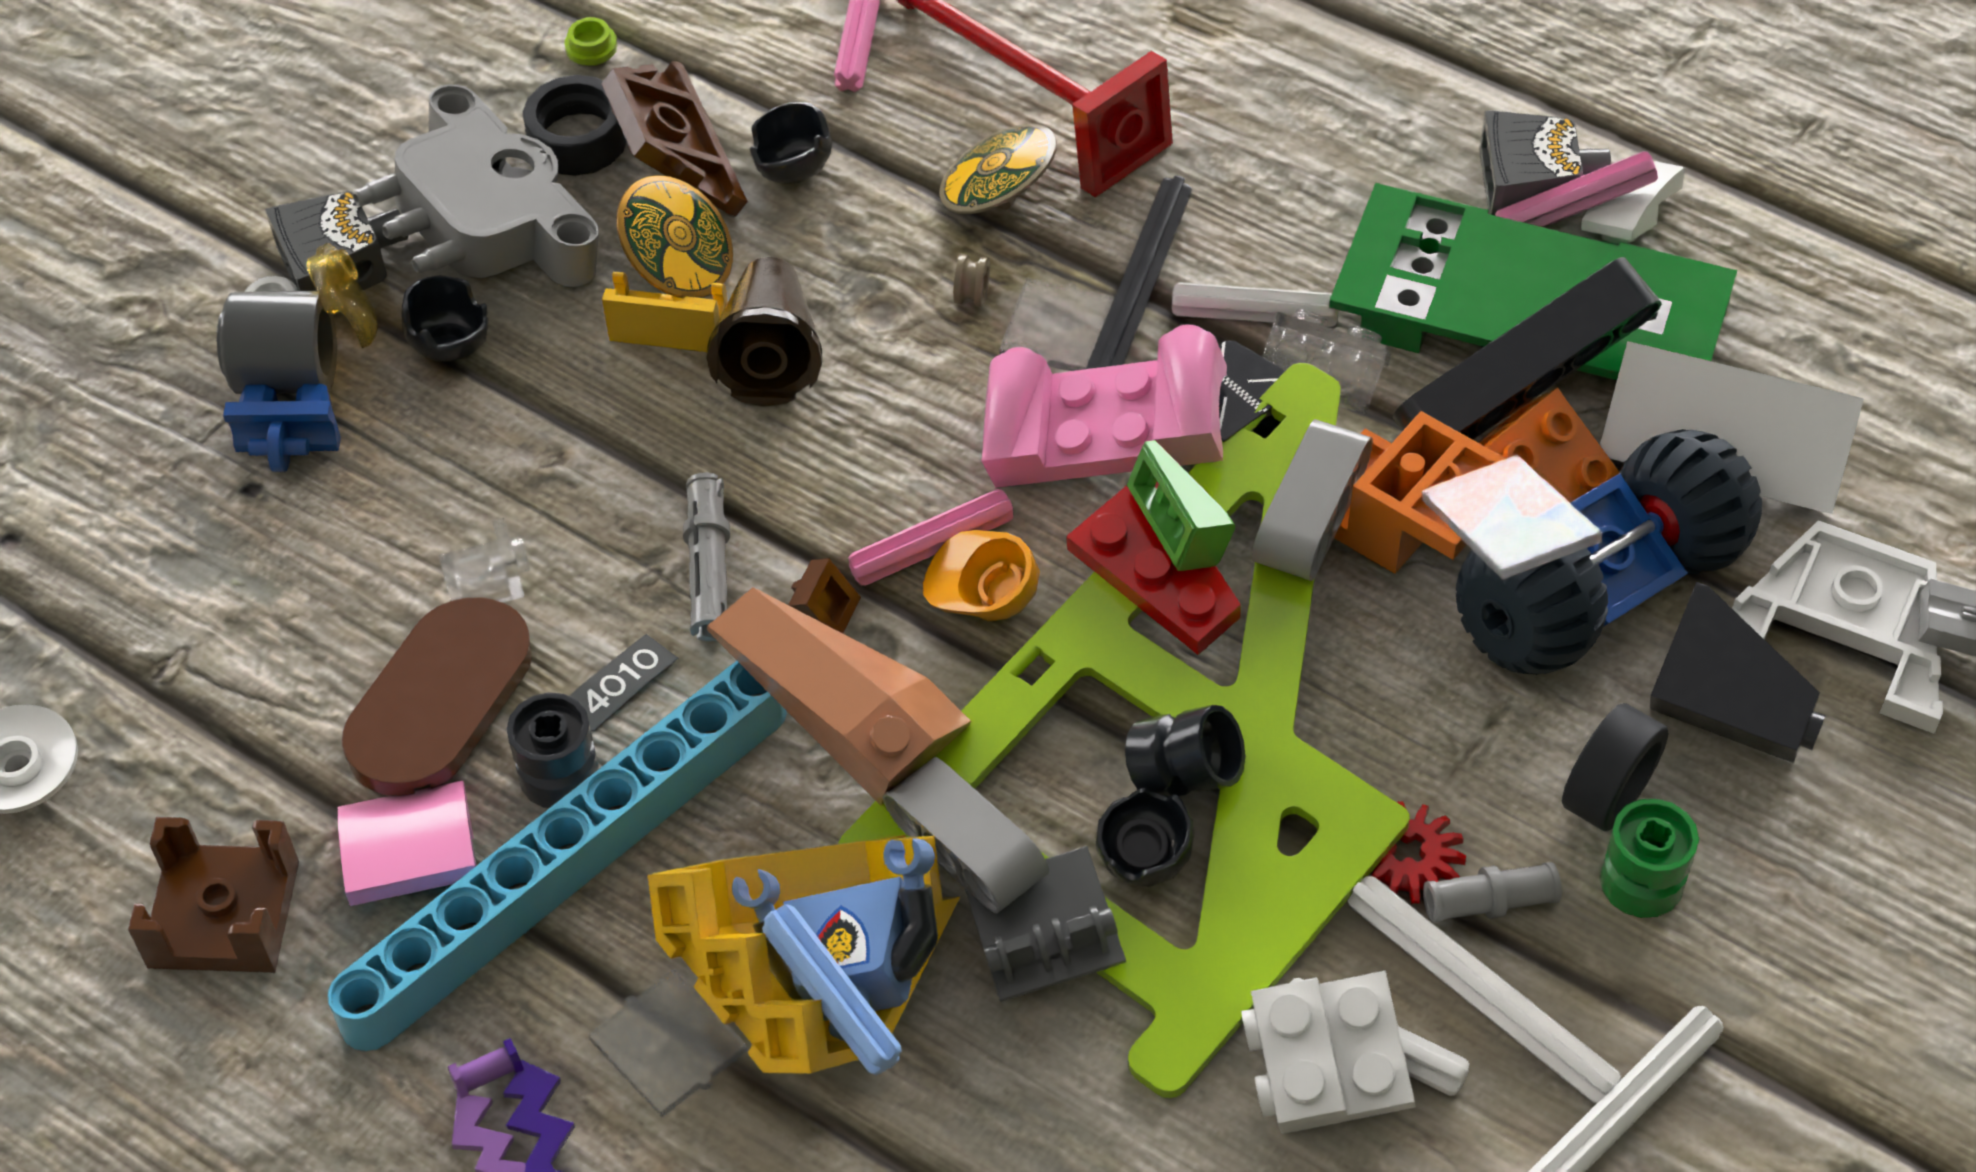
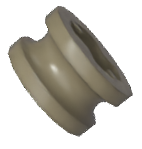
M960 254L954 277L953 300L955 304H963L964 300L971 299L974 301L975 306H984L990 278L989 257L982 256L979 261L974 262L970 260L968 254Z

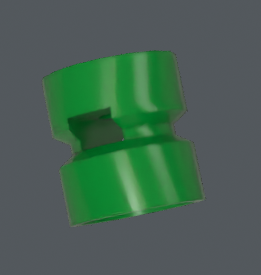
M1656 798L1640 799L1628 804L1616 816L1600 873L1602 891L1613 906L1625 914L1639 918L1659 917L1672 911L1681 901L1699 843L1697 826L1689 814L1674 803Z

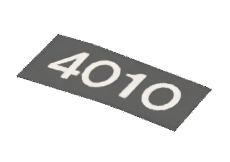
M645 634L569 696L578 700L587 711L590 729L594 732L640 689L679 658Z

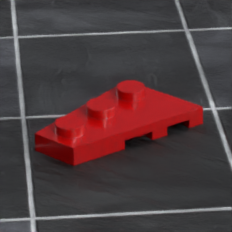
M1127 485L1066 536L1067 550L1111 584L1197 655L1203 652L1241 618V604L1216 565L1192 570H1177Z

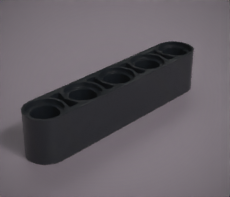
M1626 258L1615 259L1413 394L1397 408L1392 418L1403 431L1422 411L1473 440L1637 330L1656 314L1662 303Z

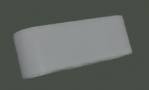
M1316 419L1311 422L1260 525L1253 547V562L1309 581L1315 578L1351 503L1353 485L1366 471L1373 446L1372 437Z
M933 757L883 795V801L889 814L908 837L934 836L938 864L981 904L995 914L999 913L1049 874L1047 862L1034 842L939 758Z

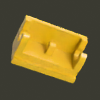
M613 271L612 281L614 289L605 288L602 298L609 341L707 352L711 333L728 303L725 284L712 283L713 299L689 296L678 298L669 294L629 290L626 273Z

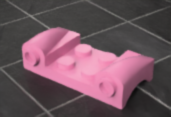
M1181 325L1173 331L1164 334L1158 340L1157 360L1052 374L1047 361L1041 355L1028 348H1011L1005 353L994 357L990 362L981 461L995 488L1132 472L1144 442L1153 440L1180 466L1223 461L1219 395L1221 382L1224 376L1227 375V365L1216 337L1198 326Z

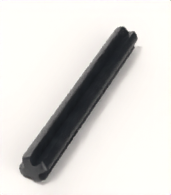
M1175 175L1174 179L1164 178L1162 180L1085 370L1124 365L1192 194V188L1184 183V177Z

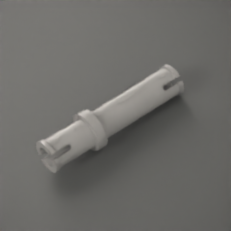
M704 472L692 475L686 482L688 519L683 524V539L688 545L690 557V632L692 636L697 635L698 640L717 641L707 631V626L727 610L725 550L726 543L730 539V524L724 516L723 509L724 481L722 478L718 479V475L714 473Z

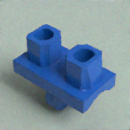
M303 384L302 387L297 389L295 401H278L275 389L267 385H245L239 402H225L223 417L231 428L235 452H249L250 456H267L272 472H286L289 468L291 455H309V451H339L341 436L333 413L328 388L324 384Z

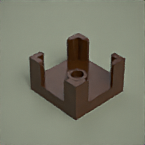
M181 817L155 818L150 847L161 869V875L151 916H149L142 903H135L128 931L147 969L276 972L299 865V859L284 821H253L252 829L260 847L199 845L188 819Z

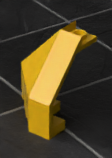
M906 835L723 859L649 874L647 877L656 941L670 959L681 957L694 972L698 979L693 987L725 1025L734 1022L751 1042L752 1046L747 1054L763 1073H814L859 1060L845 1041L834 1038L830 1034L829 1020L824 1021L821 1000H793L772 974L769 966L765 933H755L753 924L759 922L754 908L742 906L736 901L732 893L733 881L736 877L743 878L749 888L751 899L755 900L760 897L764 888L758 874V869L769 872L776 877L780 884L779 899L774 904L775 910L783 906L784 901L895 877H901L903 880V875L893 873L886 866L883 857L884 848L890 840L901 841L905 848V862L907 865H910L914 858L912 840L913 838L922 839L931 845L935 853L934 864L930 871L923 875L924 884H929L932 887L938 943L960 897H942L934 836L906 837ZM933 951L917 976L912 978L908 999L901 1006L875 1011L891 1034Z

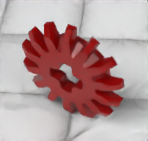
M1403 801L1397 802L1406 809ZM1425 804L1421 805L1415 819L1409 818V827L1400 838L1406 844L1413 842L1415 839L1421 842L1419 855L1422 860L1417 862L1413 858L1407 857L1399 861L1394 857L1397 852V845L1395 844L1375 867L1371 875L1389 886V889L1398 894L1399 890L1409 892L1411 904L1421 903L1420 890H1423L1425 882H1438L1440 878L1451 880L1460 877L1449 866V863L1466 864L1465 854L1448 848L1463 844L1462 834L1454 832L1440 834L1443 829L1451 824L1450 819L1446 815L1433 820L1430 824L1425 823L1430 810L1429 806Z

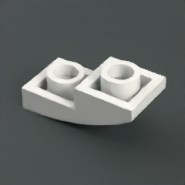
M1654 161L1658 172V180L1655 183L1588 209L1582 219L1581 230L1602 234L1601 238L1610 243L1620 244V242L1630 243L1634 241L1637 237L1657 225L1658 205L1683 188L1685 167Z

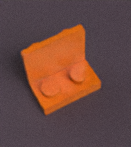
M1558 387L1531 400L1513 412L1478 441L1479 444L1523 468L1520 484L1507 498L1523 522H1539L1620 473Z

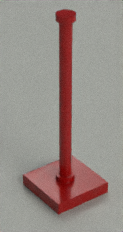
M897 0L906 9L913 10L916 8L1071 104L1080 187L1095 198L1173 144L1167 59L1151 50L1094 90L1089 91L943 0Z

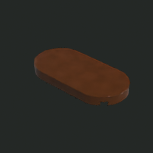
M468 597L444 603L420 619L357 704L344 725L342 733L343 751L350 769L358 782L377 793L390 796H404L415 794L414 788L423 787L429 783L431 789L441 785L459 771L530 667L532 653L528 626L515 609L498 600Z

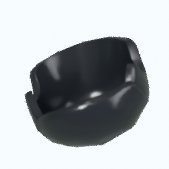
M789 102L772 108L758 118L751 127L754 146L750 147V153L755 167L764 178L775 183L803 182L817 175L831 156L832 138L826 118L822 110L811 103Z
M437 275L419 279L408 287L404 293L401 309L404 336L417 352L425 358H431L433 361L453 362L468 358L486 341L489 323L487 305L485 303L478 304L473 296L471 285L468 281L461 278Z
M1140 788L1128 797H1122L1112 802L1098 820L1096 850L1109 873L1117 879L1136 886H1154L1174 879L1189 861L1194 841L1193 820L1182 799L1176 794L1165 796L1148 788Z

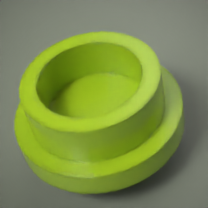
M587 17L577 20L570 26L564 46L566 55L573 62L580 65L595 66L606 62L615 54L617 39L615 33L605 21L599 18Z

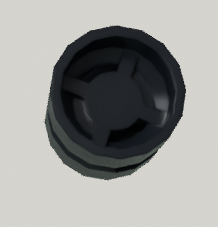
M543 693L523 701L510 715L506 728L521 790L531 802L543 808H550L599 770L587 711L578 700L566 694Z
M1219 705L1185 710L1178 714L1176 718L1166 714L1141 719L1131 726L1125 744L1126 766L1131 781L1137 790L1148 788L1165 796H1172L1173 794L1183 796L1191 791L1205 792L1231 787L1239 782L1244 771L1245 745L1239 724L1231 712Z

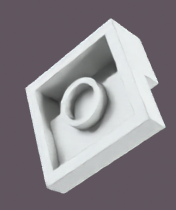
M1386 970L1319 984L1318 978H1312L1251 991L1254 1009L1241 1012L1249 1050L1263 1049L1268 1073L1255 1076L1259 1103L1263 1117L1276 1115L1282 1134L1416 1107Z

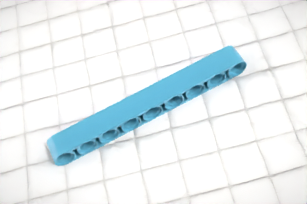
M735 661L341 972L331 983L328 991V1003L346 1044L356 1050L371 1051L377 1050L391 1042L775 732L785 721L787 711L738 661ZM712 730H716V731H717V732H715V733H709V734H706V733H705V732H707V731H712ZM667 767H668V768H671V769H669V770H667V771H661V772H658V771H657V770H659V769H661V768H667ZM618 805L624 806V807H622V808H620V809H616V810H607V809H609V808H611V807H613V806H618ZM567 844H577L569 849H558ZM527 883V885L519 889H508L515 884ZM477 923L470 929L457 930L465 924ZM426 963V965L420 968L419 970L411 972L406 971L409 967L415 964ZM363 1005H374L364 1013L354 1014L356 1009Z

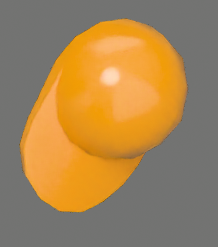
M962 531L947 539L936 552L927 568L923 581V596L932 607L944 612L977 616L986 621L1008 619L1021 613L1036 595L1040 570L1032 551L1020 537L1007 532Z

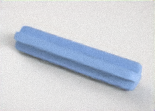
M788 904L779 907L775 911H771L764 918L763 933H765L767 939L814 1000H821L823 1013L867 1071L878 1075L893 1067L900 1059L901 1045L795 907Z

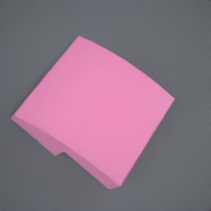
M463 780L439 785L432 789L429 787L415 790V794L387 796L338 807L341 863L345 894L350 906L451 885L477 866L472 842L474 838Z

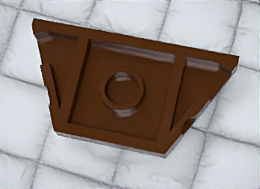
M671 62L664 72H658L653 64L640 65L638 69L630 67L612 68L602 82V87L611 104L612 113L619 122L628 142V148L633 156L665 176L690 184L704 194L714 206L736 217L748 200L683 63Z

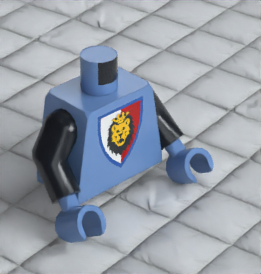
M913 838L912 840L914 858L910 865H907L905 862V848L901 841L890 840L884 848L883 857L886 866L893 873L903 875V880L901 877H895L783 902V905L788 904L795 907L874 1011L901 1006L908 999L912 978L917 976L937 944L938 932L932 887L929 884H924L923 875L930 871L934 864L935 853L931 845L922 839ZM758 869V874L764 887L759 898L751 899L745 880L736 877L733 881L732 893L736 901L742 906L754 908L759 922L753 924L755 933H763L764 918L771 911H775L774 904L779 899L780 884L775 876L767 871ZM766 937L770 971L793 1000H814ZM823 1013L824 1021H828L829 1019ZM829 1020L830 1034L834 1038L845 1041Z

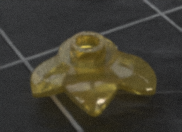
M325 243L317 247L316 254L307 259L308 273L318 291L325 312L337 313L341 311L355 330L361 347L366 348L371 345L378 330L375 310L364 290L355 281L358 278V273L350 255L344 249L337 250L332 244Z

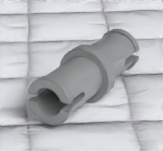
M1553 862L1500 871L1494 865L1481 867L1478 875L1438 882L1428 881L1424 883L1423 888L1426 912L1433 923L1441 922L1443 919L1484 913L1490 919L1500 918L1506 915L1508 909L1547 902L1550 904L1560 902L1562 896L1559 872Z

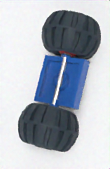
M1681 429L1655 435L1648 439L1630 455L1618 475L1537 523H1515L1488 533L1468 553L1456 583L1457 610L1463 614L1461 622L1466 633H1471L1474 638L1472 642L1481 653H1488L1489 660L1511 672L1533 675L1548 674L1575 664L1596 643L1604 626L1659 593L1683 576L1699 574L1700 571H1714L1728 567L1743 554L1754 539L1762 516V498L1759 496L1761 490L1757 477H1752L1749 472L1752 467L1744 456L1738 457L1736 455L1737 449L1726 440L1719 439L1718 436L1704 431Z

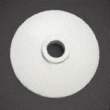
M13 705L0 709V814L24 811L45 802L55 795L70 778L77 762L78 746L70 725L58 713L37 705Z

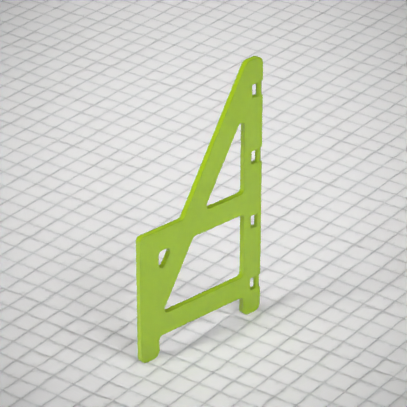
M1293 364L1259 398L1262 402L1255 411L1256 413L1262 410L1268 404L1272 406L1271 415L1281 422L1272 433L1264 439L1251 432L1267 415L1264 414L1242 428L1227 441H1222L1223 461L1196 464L1188 474L1225 510L1229 517L1248 500L1260 502L1263 505L1262 523L1311 422L1316 419L1335 426L1337 425L1341 390L1339 382L1311 364ZM1256 562L1253 571L1238 676L1236 682L1231 686L1225 687L1214 683L1132 629L1130 623L1142 610L1096 572H1093L961 710L971 720L970 725L935 756L946 763L975 789L1079 678L1084 676H1091L1152 717L1170 714L1176 718L1178 714L1185 710L1209 705L1223 706L1232 713L1239 724L1244 739L1245 765L1239 782L1231 787L1221 788L1219 792L1198 936L1195 945L1189 949L1175 947L1105 897L1108 908H1111L1118 930L1117 935L1127 963L1096 973L1155 1016L1151 1025L1129 1050L1128 1068L1136 1080L1163 1098L1178 1097L1188 1089L1243 1024L1241 1011L1254 1009L1251 991L1273 987L1279 982L1347 902L1353 893L1352 889L1355 885L1370 875L1409 827L1410 815L1403 806L1294 734L1315 578L1309 581ZM1040 656L1051 666L1031 686L1019 678V676ZM875 801L842 835L838 844L906 834L893 820L885 804L879 805ZM1290 814H1297L1303 817L1318 830L1301 852L1294 856H1286L1277 848L1281 821ZM1042 853L1045 859L1049 858L1044 853Z

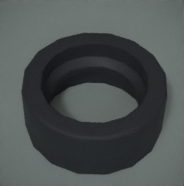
M583 75L559 77L539 86L526 101L522 111L526 136L538 139L552 149L558 159V174L576 176L594 173L611 165L624 152L627 140L617 118L612 113V107L602 87L603 80ZM588 114L605 120L597 129L584 135L561 136L546 130L553 122L569 115Z
M1627 703L1617 705L1596 728L1573 766L1561 799L1563 807L1604 832L1612 830L1616 816L1626 805L1637 801L1654 773L1668 740L1667 726Z

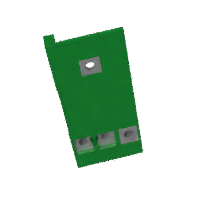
M1375 182L1329 300V308L1361 316L1359 339L1418 354L1426 333L1485 347L1608 263L1624 257L1660 299L1662 305L1654 315V320L1647 321L1637 330L1577 369L1578 371L1617 380L1627 341L1712 361L1738 270L1620 242L1618 246L1490 215L1487 209Z

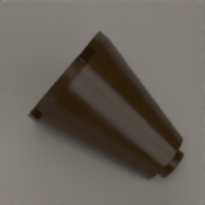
M759 258L745 268L708 341L706 359L710 376L716 383L719 380L731 389V396L740 402L758 406L789 403L796 399L797 392L809 384L811 388L817 382L822 366L821 343L797 273L789 263L779 258Z

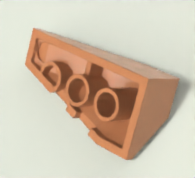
M754 587L707 626V631L879 805L884 803L883 795L940 753L971 723V720L927 677Z

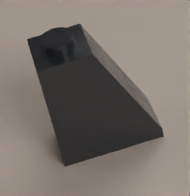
M1696 582L1650 695V710L1794 763L1800 746L1813 750L1826 715L1815 711L1820 692L1709 586Z

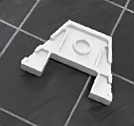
M1818 520L1771 565L1770 571L1754 587L1748 586L1735 599L1732 609L1764 640L1773 620H1778L1897 664L1898 668L1880 714L1935 734L1943 714V703L1939 700L1938 686L1941 677V659L1937 655V646L1919 642L1918 639L1921 591L1930 579L1937 580L1936 562Z

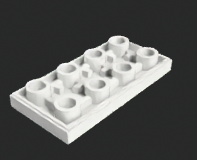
M1627 341L1600 446L1610 459L1625 462L1642 443L1655 435L1681 429L1711 433L1737 449L1736 455L1738 457H1745L1752 467L1749 470L1751 476L1757 477L1761 490L1759 496L1832 514L1864 398Z

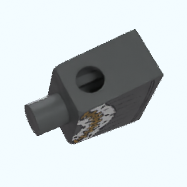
M1485 111L1479 152L1487 208L1489 210L1488 214L1495 216L1499 209L1611 164V154L1608 148L1579 149L1575 122L1569 118Z
M350 191L265 209L277 250L291 281L296 285L298 291H326L331 299L332 306L384 281L387 272L381 248L408 239V236H400L390 240L384 236L382 226L385 222L391 221L395 216L400 215L398 208L367 218L363 208L354 202L353 192Z

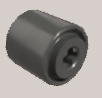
M326 291L233 292L228 295L217 324V354L221 371L226 378L229 388L235 394H242L245 385H267L275 389L276 394L297 393V389L302 387L303 384H324L327 386L328 392L331 390L337 363V333L333 306Z

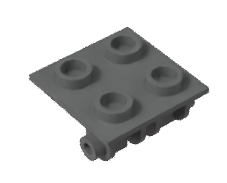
M1088 846L1045 859L1049 867V874L997 914L988 910L965 889L1000 1002L1127 963L1117 935V926L1111 908H1108Z

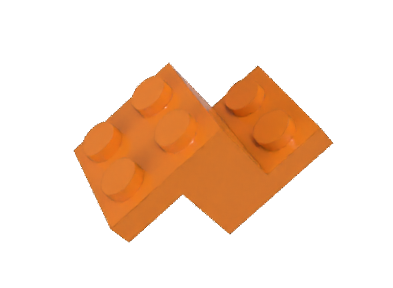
M1422 411L1419 412L1392 443L1365 428L1360 434L1373 438L1370 459L1365 473L1353 485L1351 503L1334 538L1394 574L1397 573L1422 543L1454 560L1521 482L1523 468Z

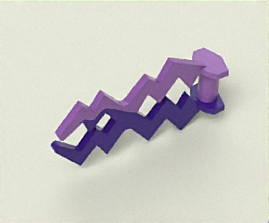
M511 1038L503 1041V1047L460 1067H457L456 1063L448 1066L450 1077L457 1092L452 1147L453 1149L482 1151L476 1164L475 1172H563L554 1169L552 1164L574 1130V1122L541 1113L561 1083L560 1077L521 1060ZM511 1072L515 1076L503 1092L504 1098L522 1100L507 1122V1129L539 1138L526 1163L503 1160L514 1141L513 1135L478 1127L493 1101L492 1098L469 1095L468 1093Z

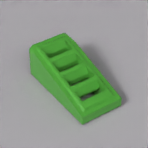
M1155 440L1145 441L1127 482V487L1178 571L1217 565L1221 561L1236 528L1234 522L1225 510Z

